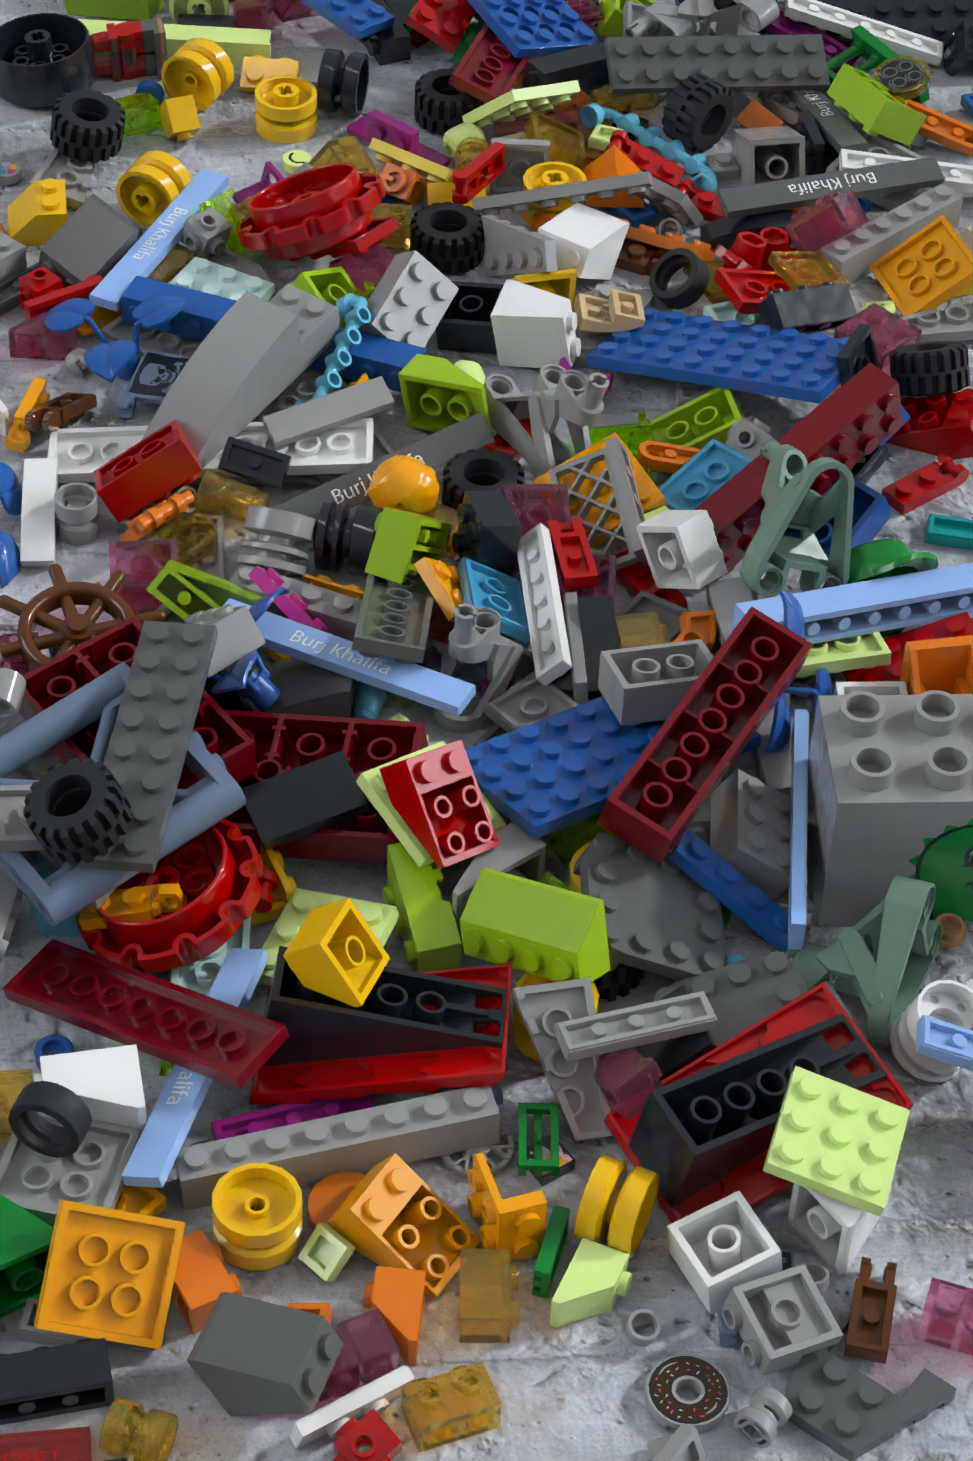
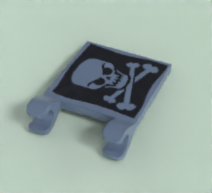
M145 350L124 395L118 398L116 402V408L121 410L118 414L119 418L125 420L132 419L136 401L161 405L168 390L191 357Z

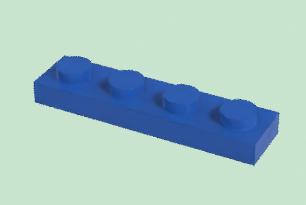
M689 829L681 835L668 859L706 891L716 897L719 902L776 950L784 953L788 949V912Z

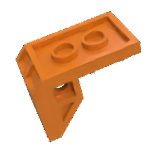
M973 635L906 642L899 681H905L908 695H918L929 690H941L950 694H973Z

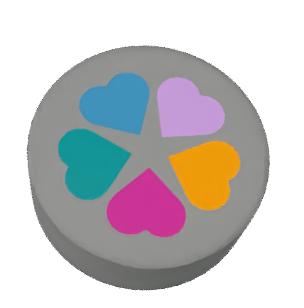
M12 160L0 161V185L9 186L19 182L22 178L20 164Z

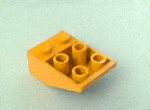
M396 1153L374 1165L328 1221L340 1235L356 1247L355 1250L379 1266L426 1271L425 1294L433 1299L438 1297L481 1241L469 1226Z

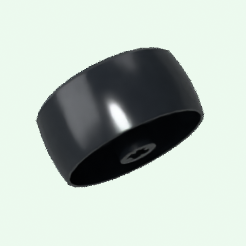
M38 13L15 18L0 26V97L5 101L30 108L54 106L55 100L61 97L62 94L66 92L71 93L72 90H88L93 84L96 77V66L92 39L84 23L78 19L57 13Z

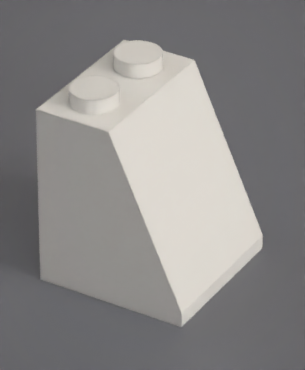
M577 202L539 227L537 233L555 239L559 270L575 269L577 272L576 277L610 280L630 223Z
M506 279L490 315L499 366L542 368L546 364L558 365L560 358L565 357L570 367H572L575 357L580 356L581 340L576 338L577 314L572 312L571 300L515 280Z
M136 1044L40 1056L41 1073L33 1074L34 1082L48 1081L70 1089L90 1109L92 1120L140 1129L142 1133L147 1123Z
M794 1183L787 1219L788 1223L838 1277L842 1276L848 1270L880 1217ZM890 1186V1190H889V1194H888V1198H887V1201H886L885 1208H886V1206L888 1205V1200H889V1196H890L891 1186Z

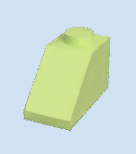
M582 1238L552 1298L549 1325L558 1328L611 1311L618 1296L625 1297L631 1285L633 1274L627 1272L629 1254Z

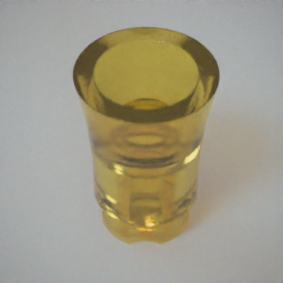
M610 84L601 86L600 89L593 90L590 94L593 103L601 107L613 109L621 114L624 111L653 110L655 105L654 93L611 94Z
M209 468L205 472L198 488L195 511L197 513L223 515L224 517L245 522L248 506L269 508L271 499L269 493L259 491L256 487L228 478Z

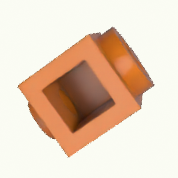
M386 162L384 169L379 173L386 195L416 207L427 180L415 172Z

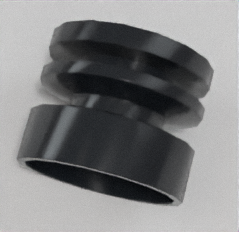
M325 500L319 518L316 521L313 536L315 569L326 570L331 559V570L339 572L344 559L347 558L350 574L368 577V573L364 571L376 535L374 525L378 514L383 512V509L360 505L354 519H350L348 503L342 502L337 512L336 502Z

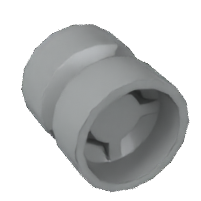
M80 482L61 486L54 494L57 536L64 543L74 546L93 542L100 534L96 490L92 486Z

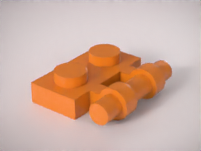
M186 490L181 494L175 493L127 522L128 530L119 535L124 546H129L188 510L187 505L195 501L193 493L190 490Z

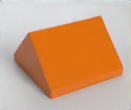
M613 145L583 169V173L587 181L634 174L638 173L641 169ZM628 191L617 192V197L610 199H599V195L588 196V201L585 202L589 207L644 208L645 204L644 197L641 194L629 195Z

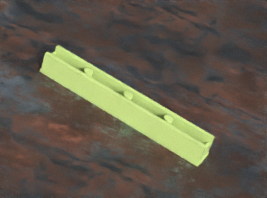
M78 19L88 29L91 39L92 34L107 31L106 24L114 23L117 25L124 23V21ZM164 24L167 58L176 53L190 39L200 37L212 40L222 47L229 56L233 67H242L243 56L262 55L266 58H271L272 56L271 30ZM109 51L96 52L94 55L95 57L108 56Z

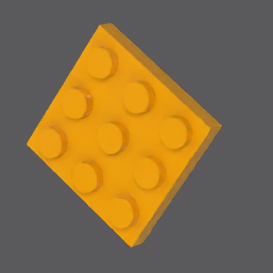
M943 214L868 266L903 316L935 309L973 283V253Z
M616 432L560 464L562 465L606 447L604 441L617 436L628 451L644 514L667 505L664 495ZM605 459L594 463L589 473L600 477L606 467ZM546 472L532 480L536 491L561 523L549 472ZM571 472L559 477L561 486L570 489L577 474ZM585 478L577 493L588 497L596 482ZM604 486L596 501L607 505L613 495V490ZM573 498L567 508V513L577 516L585 502ZM592 506L584 520L595 525L603 510ZM610 514L603 528L614 533L621 521L620 517ZM584 527L586 537L590 534L591 529ZM599 533L591 548L597 547L610 538Z
M59 1199L33 1327L95 1339L105 1338L107 1341L161 1350L186 1222Z

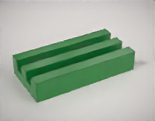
M518 1103V1176H526V1171H534V1176H542L543 1171H550L551 1177H558V1104ZM527 1114H534V1159H527ZM542 1114L550 1115V1160H542Z
M556 1205L553 1207L533 1272L534 1286L532 1295L547 1299L549 1297L568 1235L570 1209Z

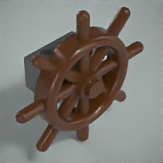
M52 564L48 572L53 586L37 594L28 604L7 595L0 596V608L20 616L17 628L18 641L0 645L2 659L20 655L27 668L32 671L133 616L142 625L144 620L164 622L167 616L163 610L134 614L125 599L117 594V591L126 580V574L122 570L114 571L106 584L101 586L88 582H67L62 567L59 564ZM75 605H86L89 608L84 614H79ZM61 608L65 619L63 621L48 613ZM103 611L114 618V620L95 624ZM37 624L52 631L51 634L32 638ZM48 649L51 659L41 653L40 650Z

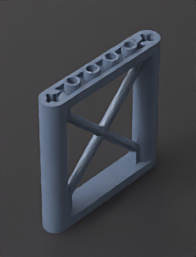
M125 662L118 664L0 736V785H32L34 781L39 782L40 780L9 779L5 777L100 720L90 759H93L95 763H104L131 668ZM195 730L192 731L184 764L200 781L187 789H177L173 802L175 805L171 809L158 861L246 805V798L242 789L227 772L226 765L217 753L211 754L206 749L203 739ZM19 851L0 852V866L52 927L57 926L140 873L82 868L77 865H70L67 860L64 864L62 863L59 870L42 879Z

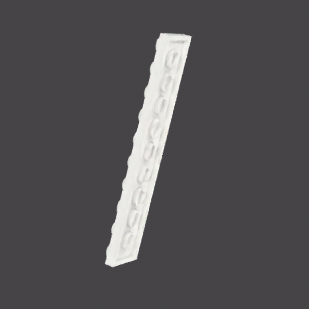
M362 418L276 449L262 422H250L235 437L291 456L292 461L287 475L343 474L373 462V418ZM148 426L64 428L50 432L48 458L58 459V483L95 482L93 471L139 443ZM222 449L199 472L197 479L241 476L218 468L224 451Z

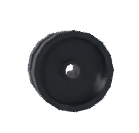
M329 48L325 50L320 64L317 83V106L320 111L334 113L341 106L342 112L345 115L357 117L361 115L369 83V57L367 54L352 52L346 59L342 50Z

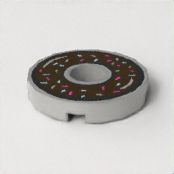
M680 1354L669 1356L655 1365L648 1374L644 1397L648 1412L661 1426L666 1429L667 1426L678 1429L684 1423L696 1427L698 1434L718 1426L728 1410L731 1390L727 1376L718 1365L702 1356ZM684 1388L692 1389L699 1397L695 1400L687 1401L681 1399L676 1392Z

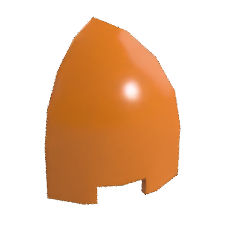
M755 99L735 118L745 128L786 126L785 122Z

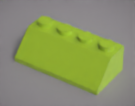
M484 868L480 871L460 918L464 954L499 965L513 963V969L556 982L590 978L591 982L611 970L604 900L489 868Z

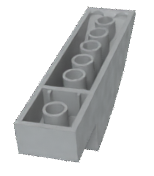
M290 284L282 288L269 302L246 291L225 313L186 363L168 390L141 441L176 419L197 454L203 469L225 448L229 436L235 438L335 341V336L340 333L339 307Z

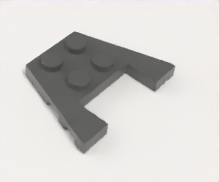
M828 1307L844 1335L848 1330L849 1320ZM832 1345L802 1356L799 1363L794 1366L784 1395L793 1409L788 1421L847 1460L854 1461L894 1437L895 1431L911 1422L916 1424L927 1417L929 1411L939 1405L944 1407L951 1403L955 1398L957 1388L924 1368L905 1393L899 1397L832 1354L830 1351L835 1346Z

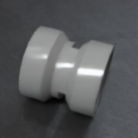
M760 1386L750 1397V1406L744 1407L735 1417L734 1426L738 1434L746 1442L759 1448H767L777 1436V1427H782L786 1424L792 1415L793 1409L788 1399L779 1391L768 1386Z

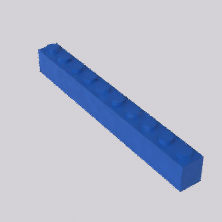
M136 276L121 296L123 321L132 324L137 321L132 316L133 310L148 298L172 296L186 300L188 305L167 323L153 329L203 341L225 313L237 302V300L141 276ZM340 327V332L344 331V327ZM360 332L362 337L361 343L348 350L352 363L338 372L339 375L355 381L363 373H367L369 380L382 376L388 389L402 392L398 373L417 353L426 355V348ZM335 341L307 368L325 372L327 368L325 358L334 352L336 348Z

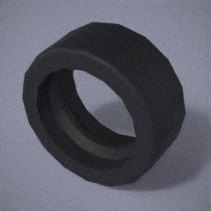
M677 248L668 251L654 264L650 273L649 286L652 293L669 308H686L697 302L705 293L709 283V270L707 265L691 250ZM690 265L691 273L683 286L677 290L667 292L668 283L675 272L682 267Z
M48 1081L31 1082L25 1086L10 1109L8 1116L11 1130L22 1143L40 1154L55 1158L69 1157L75 1153L87 1135L92 1123L90 1109L78 1095L62 1085ZM37 1112H42L53 1117L59 1123H61L63 1127L48 1122Z

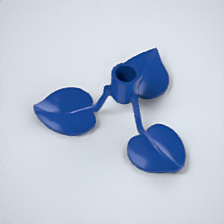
M154 296L141 302L132 312L133 318L137 320L134 323L133 342L127 339L108 342L94 320L89 316L94 312L95 305L90 300L84 298H73L59 303L45 315L43 320L46 328L56 333L72 331L78 328L83 321L88 323L101 341V344L91 347L86 352L84 361L92 372L112 383L117 374L123 380L132 378L139 364L137 354L141 352L139 345L140 328L143 326L146 329H153L167 323L188 305V302L172 296Z
M0 462V499L5 511L9 515L18 516L21 514L22 485L19 483L18 477L12 468ZM6 531L0 532V588L7 586L21 569L20 551L12 536Z
M282 587L255 602L249 608L254 621L256 622L264 614L277 596L287 594L289 591ZM257 649L239 660L232 670L223 676L216 673L206 679L217 680V683L211 689L213 694L236 691L243 698L247 697L261 712L272 705L281 694V691L268 679L271 673L265 668ZM254 662L260 671L259 673L255 669L249 671Z
M779 591L778 593L782 598L784 608V626L804 638V615L799 601L792 594L786 591ZM819 668L817 671L816 689L788 687L774 707L773 722L765 753L786 752L790 748L792 719L791 712L787 708L785 694L812 695L816 697L815 713L818 696L832 695L831 678L826 668Z

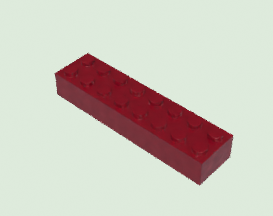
M870 362L777 441L781 445L789 444L800 450L805 455L808 464L818 458L831 457L846 465L851 471L860 459L865 455L871 454L879 443L889 435L895 434L903 424L899 382ZM761 454L694 509L707 510L713 522V530L719 547L724 554V562L728 571L725 575L729 574L736 564L744 558L746 550L761 524V512L765 508L761 489L770 462L764 459ZM828 469L821 472L815 478L810 489L819 494L825 493L831 484L840 477L838 470Z
M751 606L609 796L597 823L661 864L801 670L813 644Z

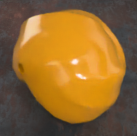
M395 455L386 459L377 467L372 475L367 494L375 507L384 509L385 506L422 514L431 511L435 507L440 486L432 467L411 456Z

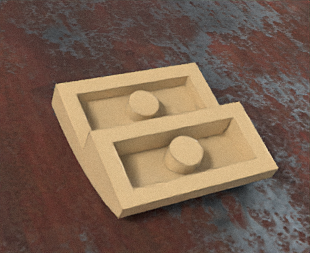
M611 288L609 298L604 299L578 293L575 304L579 330L621 332L636 329L645 324L646 320L641 295Z

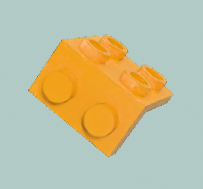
M483 1153L474 1154L473 1168L468 1169V1180L472 1193L467 1195L466 1199L472 1219L478 1218L481 1224L479 1232L484 1249L486 1251L491 1250L497 1265L515 1260H527L538 1255L546 1228L547 1200L543 1191L538 1190L502 1199Z

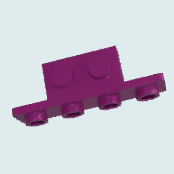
M376 109L368 113L367 117L362 116L347 126L348 134L368 144L371 143L374 137L447 167L450 165V157L419 143V130Z

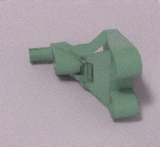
M774 439L765 440L761 446L767 449V452L760 449L761 456L770 461L761 489L765 508L761 512V524L743 559L740 572L742 581L757 594L765 598L774 597L779 594V591L783 590L790 568L802 570L799 580L802 592L847 584L850 571L855 485L852 472L846 465L831 457L818 458L808 464L805 455L797 448L789 444L781 445ZM828 469H837L841 480H838L824 496L810 489L815 478L821 472ZM835 516L828 559L814 533ZM787 528L801 530L802 538L785 536L783 534ZM766 572L764 578L760 580L761 576Z
M896 875L892 880L886 898L855 926L842 931L838 936L839 939L828 947L804 941L803 948L797 950L792 962L802 975L808 991L827 980V982L831 983L837 994L861 1001L868 1017L867 1040L871 1044L886 1048L891 1047L889 1040L891 1026L919 994V990H921L935 961L942 940L943 924L942 922L929 919L936 896V885L934 883Z

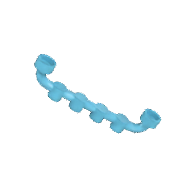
M596 103L588 104L580 109L579 119L585 127L593 128L597 124H601L604 119L612 121L616 124L617 128L638 137L642 146H653L661 151L665 159L678 161L684 165V169L688 174L693 175L697 173L698 175L692 180L697 188L713 193L716 191L717 175L707 166L706 157L700 153L693 156L688 155L684 152L685 147L680 140L665 141L662 139V132L658 127L652 126L645 129L640 125L639 117L635 113L622 115L613 109L601 107Z
M348 293L337 300L336 306L339 307V316L345 320L346 326L344 331L335 336L336 348L333 353L326 356L325 365L327 368L323 375L316 378L315 387L317 390L310 400L325 396L341 387L342 379L338 372L352 363L348 350L361 343L362 337L358 328L371 321V313L367 308L368 302L365 297ZM298 401L288 408L304 403V401Z

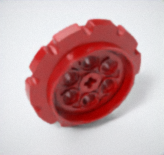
M333 163L315 167L284 178L254 195L247 205L250 213L236 226V232L242 247H248L249 250H264L265 255L270 259L285 260L306 256L335 246L368 227L374 218L372 209L381 203L380 199L385 197L386 191L379 175L365 172L358 173L356 166L352 163Z
M223 819L157 862L155 873L140 872L115 889L121 890L132 887L179 883L184 896L181 909L169 913L161 912L153 920L131 922L116 919L99 907L98 909L95 908L107 928L85 931L78 921L80 914H77L76 923L78 930L88 948L94 950L98 956L131 968L136 966L142 967L145 973L166 971L194 963L220 948L236 933L242 921L248 919L253 913L263 890L258 880L264 874L262 859L250 836H243L238 825Z

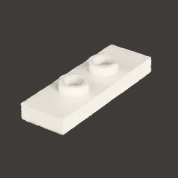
M403 1365L297 1420L289 1435L296 1450L327 1433L330 1438L336 1437L335 1433L348 1420L353 1417L358 1418L364 1414L366 1415L373 1408L378 1414L382 1413L390 1406L389 1401L408 1392L415 1377L408 1365Z

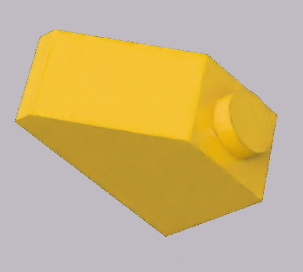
M193 94L165 99L155 112L156 118L168 139L177 138L178 142L191 140L194 138V134L201 129Z

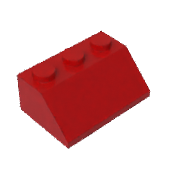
M175 419L94 470L93 473L97 494L117 522L120 523L125 519L130 521L143 512V508L153 501L159 503L165 500L171 494V490L180 484L185 486L192 483L198 478L202 467L197 454L180 424Z

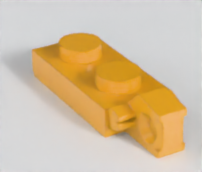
M36 377L30 384L13 417V425L5 438V449L9 448L24 453L30 446V432L35 433L36 431L26 429L24 419L28 411L50 401V394L46 393V379Z
M179 883L114 890L100 907L108 915L119 920L131 922L156 919L157 914H161V912L169 913L181 909L184 896ZM91 904L81 910L78 921L83 930L90 931L96 928H107Z

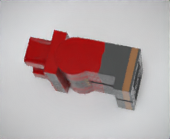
M162 17L124 22L117 25L109 23L106 24L107 31L92 34L94 53L109 51L108 56L95 57L97 76L112 75L113 82L157 75L158 79H161V69L164 62L168 59L166 32Z

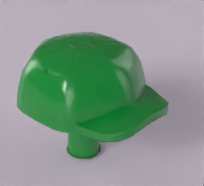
M882 539L867 542L851 549L849 580L847 584L937 569L939 565L938 559L929 552H914L900 540ZM905 627L881 631L880 634L884 637H891L900 634Z

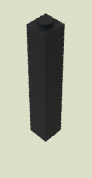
M604 41L527 60L522 85L528 88L578 80L579 87L583 88L609 81Z

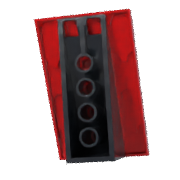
M279 946L271 986H269L263 1017L285 1024L289 1037L253 1076L249 1105L311 1103V1099L363 1098L369 1094L437 1092L438 1088L489 1087L497 1082H502L506 1064L513 963L427 972H415L385 966L363 1005L353 1007L304 987L283 957L288 947Z
M824 983L809 990L606 1115L604 1123L612 1135L615 1136L616 1141L633 1166H639L660 1174L657 1200L672 1223L737 1191H740L751 1208L755 1209L788 1190L794 1184L762 1170L790 1075L795 1066L911 1110L913 1103Z

